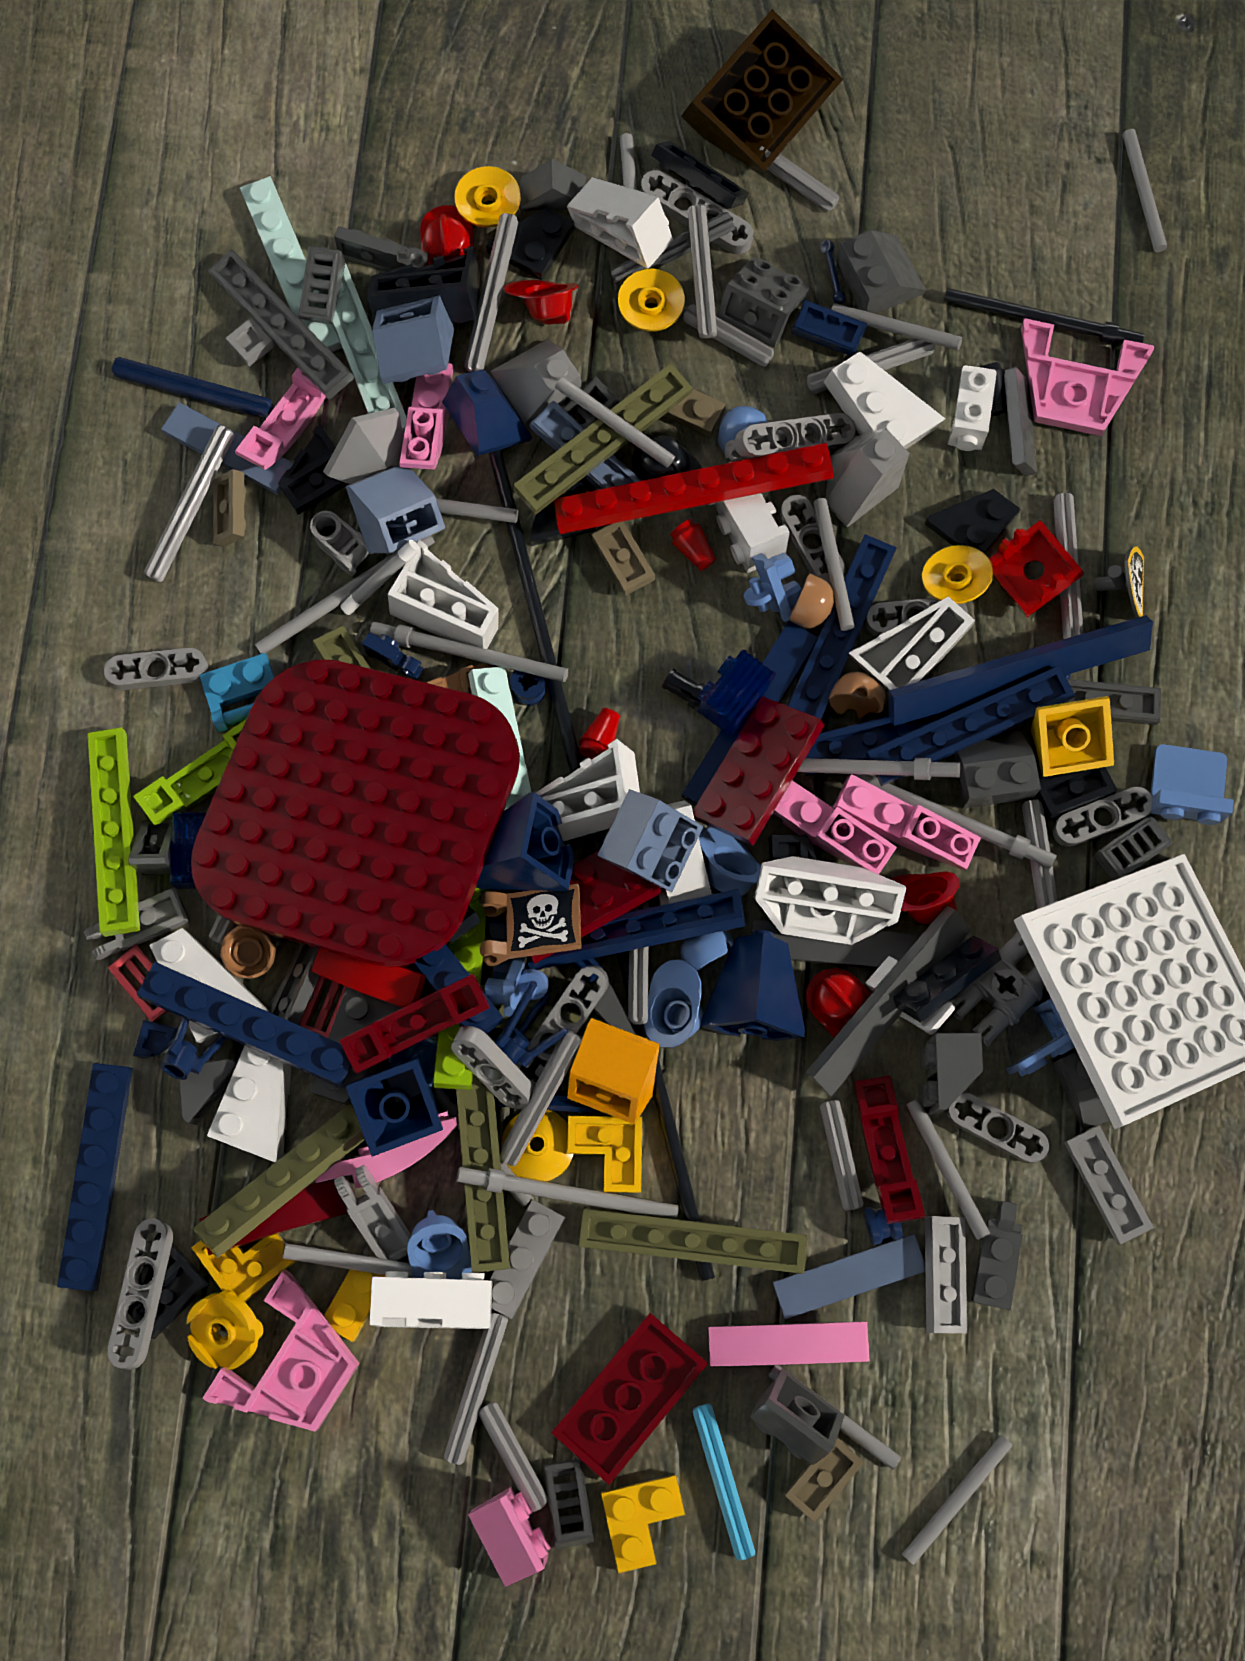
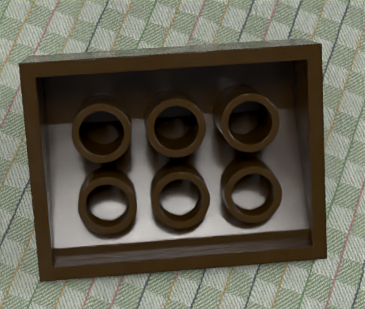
M772 9L692 100L681 117L705 140L763 174L843 81V78ZM766 150L771 152L768 158L765 155Z

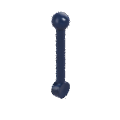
M824 240L820 245V250L826 254L834 288L833 301L837 304H843L846 296L840 289L832 255L835 246L832 241Z

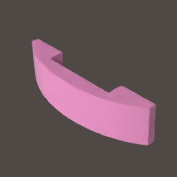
M299 368L292 374L293 384L260 428L253 426L235 450L236 455L264 470L277 462L291 448L309 425L325 399V395Z

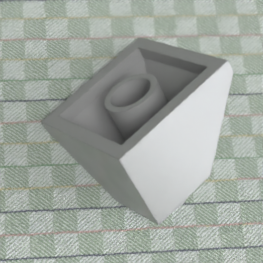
M548 339L490 371V375L499 385L525 426H528L553 400L560 406L571 401L570 398L555 388L556 383L562 376L582 390L581 375L565 351Z
M390 408L351 418L323 472L331 478L351 485L399 465L404 438L399 412L395 408Z

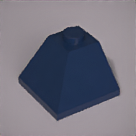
M484 369L455 377L442 403L477 456L529 442L532 439L530 432L499 385Z
M419 1055L384 1067L346 1085L371 1157L443 1130L433 1093Z

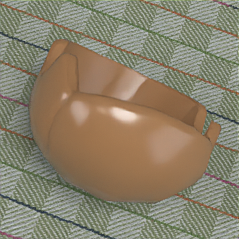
M813 574L807 576L804 587L790 616V620L794 624L810 629L820 625L830 615L834 604V595L831 586L826 580Z
M850 672L839 678L828 698L830 707L837 714L843 715L847 710H853L857 713L858 719L870 713H880L884 710L887 703L885 688L882 683L875 677L862 672Z
M239 925L224 937L220 956L225 968L234 976L253 979L265 974L271 968L275 960L277 948L272 935Z

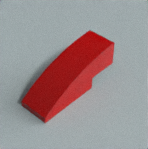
M318 949L312 967V972L400 1007H405L419 1000L426 979L425 974L405 965L394 967L378 966L322 949Z

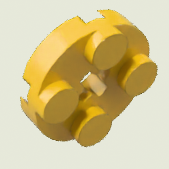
M223 1290L220 1293L206 1296L191 1308L187 1316V1324L190 1323L191 1334L187 1338L193 1353L201 1362L214 1369L221 1366L224 1368L229 1367L227 1370H233L245 1363L255 1353L258 1347V1340L263 1335L262 1323L256 1319L251 1308L231 1290ZM219 1324L226 1328L228 1335L220 1336L218 1333L221 1329Z

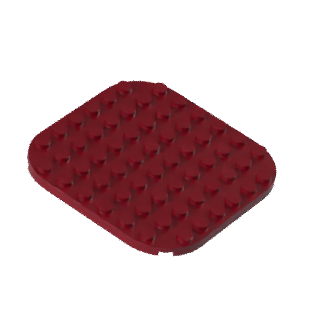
M312 660L286 669L273 678L256 698L197 834L192 851L191 867L193 880L200 896L217 914L237 925L378 966L394 967L409 965L417 962L416 959L427 955L433 950L437 952L453 937L465 917L482 872L483 864L517 778L520 753L517 738L510 723L497 707L479 696L341 661Z

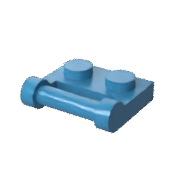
M266 653L199 675L217 732L229 730L228 726L246 720L254 703L225 713L222 707L259 695L263 688L275 678Z

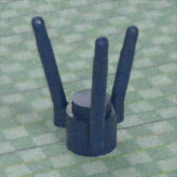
M536 981L530 982L503 1032L494 1041L516 1066L520 1063L526 1067L535 1056L568 1033V1030L563 1028L531 1050L527 1049L531 1042L524 1033L550 1000L551 995L549 993H546L518 1029H514L537 987Z
M182 1017L173 1043L160 1067L169 1076L181 1080L187 1079L190 1072L199 1074L205 1062L224 1044L228 1037L223 1035L218 1037L198 1058L196 1055L197 1048L191 1043L183 1041L190 1021Z

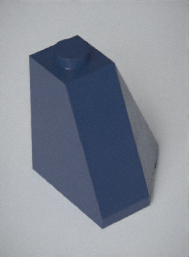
M535 792L528 793L506 809L483 864L476 887L492 890H569L575 857L570 844L564 845L557 825L562 824L558 809Z
M754 930L751 935L736 937L703 1014L701 1026L728 1036L740 1037L742 1033L762 1036L764 1040L773 1041L804 1038L805 1028L788 943L773 937L774 934L766 930Z

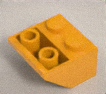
M591 1018L570 1071L567 1098L635 1125L653 1095L660 1044Z

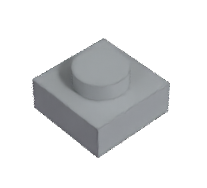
M252 318L226 337L228 345L249 367L275 347L272 339Z

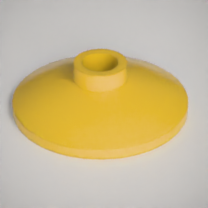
M484 166L469 171L460 179L455 189V205L459 214L467 222L478 227L490 228L498 226L499 217L502 213L515 215L520 205L521 195L517 181L510 173L498 167ZM486 201H493V202H494V203L489 204V205H485V204H484V202H486Z
M644 269L633 273L623 282L618 293V307L622 317L631 326L643 331H660L670 327L679 319L684 309L685 295L681 284L673 275L659 269ZM648 303H654L657 305V307L648 308L646 307V305Z
M964 545L950 546L936 552L925 563L922 571L924 588L931 597L938 601L949 597L956 604L970 602L981 596L988 589L993 576L989 558L980 550Z
M546 1110L516 1166L507 1164V1166L517 1177L547 1182L561 1175L573 1158V1154L567 1153L568 1123L559 1114ZM519 1114L506 1126L501 1140V1147ZM537 1137L544 1141L543 1149L538 1152L533 1151L530 1147L532 1139Z

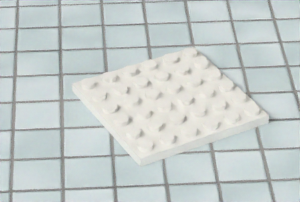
M1185 854L1026 913L1014 920L1114 1129L1127 1125L1245 1071V972Z

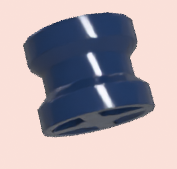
M516 670L513 671L510 677V686L515 700L525 706H533L540 703L546 694L545 678Z
M873 1207L863 1209L872 1245L880 1244L883 1239L889 1237L894 1240L903 1238L901 1222L887 1224L882 1208L874 1209Z

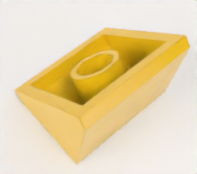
M1108 696L1036 708L1030 731L1043 777L1114 766L1111 709Z

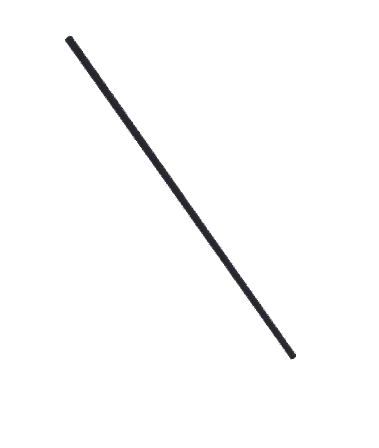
M502 450L489 452L501 505L505 508L517 509ZM518 516L516 523L506 522L541 661L557 666ZM546 678L571 774L581 767L580 763L582 760L562 682ZM600 831L586 835L591 854L600 850L603 845ZM629 951L617 953L628 996ZM635 1024L637 1035L650 1040L646 1034L644 1024ZM658 1058L653 1097L685 1221L701 1222ZM696 1261L701 1281L715 1278L712 1263Z

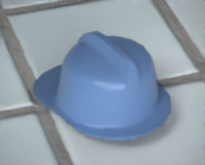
M714 828L702 829L699 841L701 850L708 859L706 872L709 884L721 893L739 889L742 898L753 884L758 883L761 865L739 839Z
M670 960L662 964L653 975L648 996V1021L644 1024L649 1039L659 1043L660 1047L673 1048L684 1043L701 1025L703 1017L700 1004L701 980L698 972L690 963L683 960Z
M429 1210L427 1218L422 1219L416 1224L407 1242V1253L413 1278H423L424 1272L446 1273V1279L461 1280L462 1273H472L467 1237L454 1220L447 1216L436 1215L433 1210Z

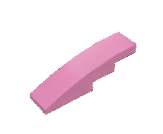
M867 1322L708 1327L710 1366L870 1361Z

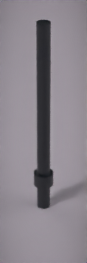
M947 288L944 298L945 302L1022 320L1025 318L1054 324L1056 328L1099 337L1101 342L1114 344L1115 341L1123 343L1124 339L1143 343L1145 336L1144 333L1119 328L1117 323L1105 321V324L950 288Z

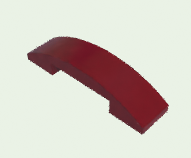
M473 973L353 1032L339 1041L357 1074L440 1031L489 1009L490 1005Z
M891 1076L854 1081L867 1154L887 1224L925 1218L917 1180L913 1178L898 1118L899 1108Z
M335 1179L309 1184L230 1249L309 1224L320 1223L347 1215V1206L337 1191ZM209 1215L199 1218L200 1222L203 1221ZM207 1247L208 1255H213V1253Z

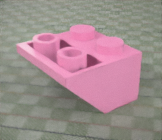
M512 1486L475 1507L468 1514L505 1587L543 1570L548 1560V1550L551 1549L542 1529L539 1527L534 1530L528 1518H530L529 1514L532 1511L522 1492L515 1494Z

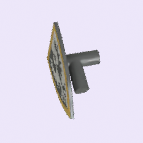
M1130 547L1124 560L1126 575L1119 565H1112L1108 569L1109 576L1096 577L1095 588L1096 591L1128 589L1132 609L1136 618L1143 616L1144 556L1138 547Z

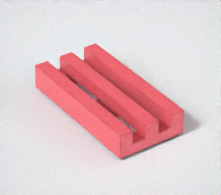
M134 945L112 963L108 969L150 1021L156 1023L161 1015L167 1014L169 1011L160 1007L153 1010L146 1001L137 996V989L120 970L125 965L141 985L146 977L131 959L136 956L148 972L153 963L138 945Z
M320 976L314 988V996L307 1004L302 1015L300 1026L328 1038L346 986L342 991L326 1032H323V1026L341 984L332 982L314 1028L308 1025L328 980Z

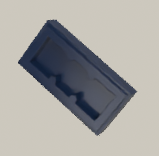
M804 300L792 327L791 334L852 357L857 351L867 323Z

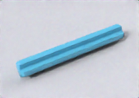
M708 1403L693 1408L692 1412L735 1558L737 1560H745L755 1555L749 1528L713 1407Z

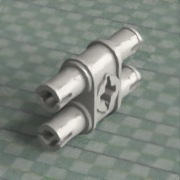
M1018 930L999 950L1002 960L949 1000L954 1007L959 1003L963 1004L953 1015L959 1021H962L981 999L987 1000L992 1005L993 1009L976 1027L971 1029L972 1033L981 1034L986 1029H989V1032L982 1038V1044L986 1047H989L991 1042L1008 1025H1017L1020 1022L1019 1018L1036 1001L1040 1002L1042 1000V991L1046 988L1036 966L1027 975H1022L1016 969L1015 965L1029 952L1025 943L1019 946L1023 939ZM1009 982L1011 986L1008 991L1003 994L999 993L997 988L1000 986V983Z

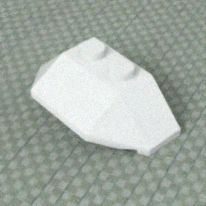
M791 856L762 863L754 898L781 934L852 945L875 934L888 925L889 927L898 922L906 887L862 867Z

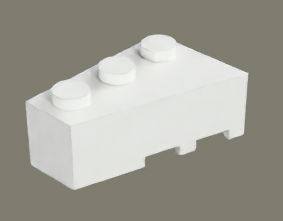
M592 177L567 205L576 228L647 269L673 241L668 226L669 221L663 212L658 196Z
M618 739L608 744L609 749L594 759L587 758L581 762V767L567 777L562 778L560 776L536 792V794L558 809L562 824L557 826L563 841L611 828L628 790L631 789L640 793L635 754Z

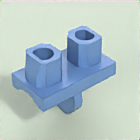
M762 553L752 557L759 578L754 577L749 580L751 587L744 593L746 604L758 606L760 612L767 611L770 606L773 612L780 613L784 622L790 620L791 609L795 607L802 591L799 584L794 580L785 585L781 583L783 578L795 573L791 558L785 553L775 555L769 559Z
M527 956L508 959L495 965L493 968V978H488L485 984V995L492 1004L504 1005V1016L511 1017L531 981L537 982V987L531 997L532 1000L544 997L548 991L549 981L544 973L536 969H525Z

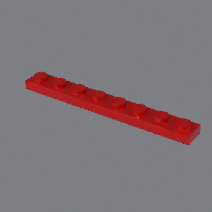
M827 443L557 498L554 500L557 526L560 534L833 479L834 473Z

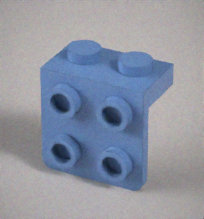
M1165 744L1159 745L1154 751L1150 792L1152 795L1151 813L1172 820L1183 818L1197 820L1198 823L1205 825H1217L1233 813L1234 802L1233 799L1224 798L1227 769L1226 755L1220 752Z
M1051 998L1034 1007V1010L1053 1040L1005 1068L1009 1075L1019 1072L1021 1077L1031 1074L1048 1063L1045 1056L1050 1054L1054 1058L1075 1047Z

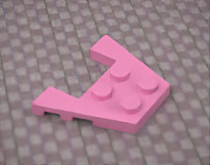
M1024 318L1021 333L1034 422L1102 436L1150 358L1154 346L1124 339L1116 371L1048 356L1054 324Z
M284 1270L264 1301L296 1324L256 1387L233 1371L227 1370L228 1368H221L203 1396V1399L214 1404L222 1403L234 1407L233 1409L246 1413L250 1411L265 1415L271 1420L315 1432L322 1425L360 1363L289 1271Z

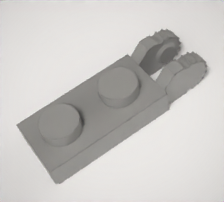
M171 888L139 902L140 931L114 935L115 940L98 946L92 951L94 959L101 960L121 950H128L134 945H139L189 923L190 920L178 890ZM99 923L84 931L87 940L98 939L103 936L100 933Z
M362 1165L355 1170L357 1180L366 1192L365 1195L359 1198L356 1197L346 1177L341 1176L335 1179L337 1191L347 1206L348 1214L376 1257L397 1261L407 1256V1242L411 1234L381 1187H377L367 1167Z

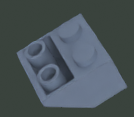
M440 295L377 310L372 332L383 384L395 381L404 382L413 377L426 374L435 375L443 370H447L454 327Z
M399 464L346 486L368 553H391L402 548L409 540L416 542L445 529L435 495L411 468L400 467Z
M629 789L597 856L672 893L704 826L658 799Z

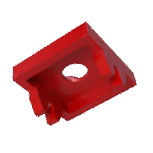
M1041 520L1026 531L1024 529L1014 531L1013 539L1010 541L1006 538L1002 540L998 548L999 551L989 558L993 577L1026 617L1037 611L1084 575L1081 567ZM1033 561L1040 562L1045 569L1044 574L1036 580H1030L1024 575L1025 566Z

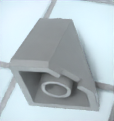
M887 428L854 436L850 442L845 443L830 455L834 478L827 480L825 499L827 500L828 507L846 527H849L899 488L910 453Z

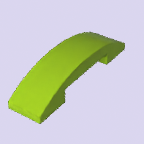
M246 720L222 735L224 741L168 779H165L163 776L133 796L154 826L181 814L216 792Z

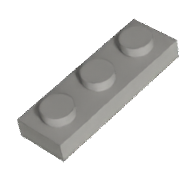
M1100 1125L1064 1142L1117 1245H1121L1154 1228Z
M534 1200L531 1201L508 1244L510 1269L494 1271L489 1280L492 1281V1309L513 1319L565 1220L564 1216Z
M925 1216L926 1333H967L965 1217Z

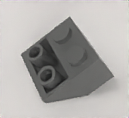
M936 1033L925 1042V1048H920L921 1070H926L927 1084H922L921 1101L923 1107H928V1116H936L947 1110L983 1072L981 1033Z

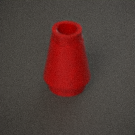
M692 518L680 524L669 534L673 539L672 545L694 564L700 572L717 561L700 523L695 524Z
M608 708L601 709L579 740L581 745L579 752L582 756L592 760L609 749L608 744L615 740L621 718L617 712Z

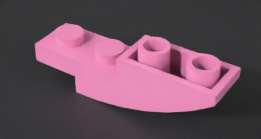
M448 363L447 370H443L438 374H426L416 377L412 406L408 408L400 467L435 470L438 464L449 418V412L442 401L452 384L453 366Z
M853 774L847 776L833 808L839 807L885 839L963 870L968 868L981 837L920 805L913 807Z
M793 780L773 814L783 820L782 824L799 835H807L811 843L852 866L862 867L876 874L881 872L897 848L839 807L832 808Z
M448 1111L439 1112L443 1126L442 1131L371 1157L368 1146L357 1148L359 1155L343 1157L315 1179V1182L319 1183L352 1174L355 1189L361 1188L362 1185L357 1180L355 1170L362 1165L367 1167L376 1183L410 1167L435 1149L457 1127L459 1117L458 1115L449 1117Z

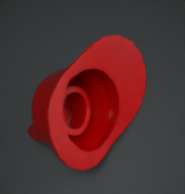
M442 205L435 207L421 221L422 251L428 253L427 266L434 264V257L443 255L445 261L464 255V248L471 246L474 248L472 224L462 218L456 206Z
M523 280L508 283L504 286V292L523 297L532 319L548 325L565 324L570 320L572 291L577 289L579 285L576 283L560 284L541 280Z
M945 871L931 874H906L890 879L906 887L901 911H906L917 923L923 925L931 924L946 906L957 911L954 894L958 890L960 883L955 873Z
M832 968L825 969L812 978L807 987L806 1001L813 1016L835 1038L870 997L871 993L847 970Z

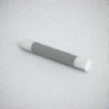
M409 540L340 605L342 611L347 615L352 614L420 550L418 544L413 540Z

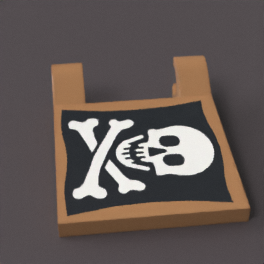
M578 884L569 885V890L566 891L529 890L508 894L489 891L481 895L480 904L484 907L486 916L495 917L507 911V942L487 940L483 941L480 945V954L484 956L486 965L495 966L512 958L581 949L580 887Z

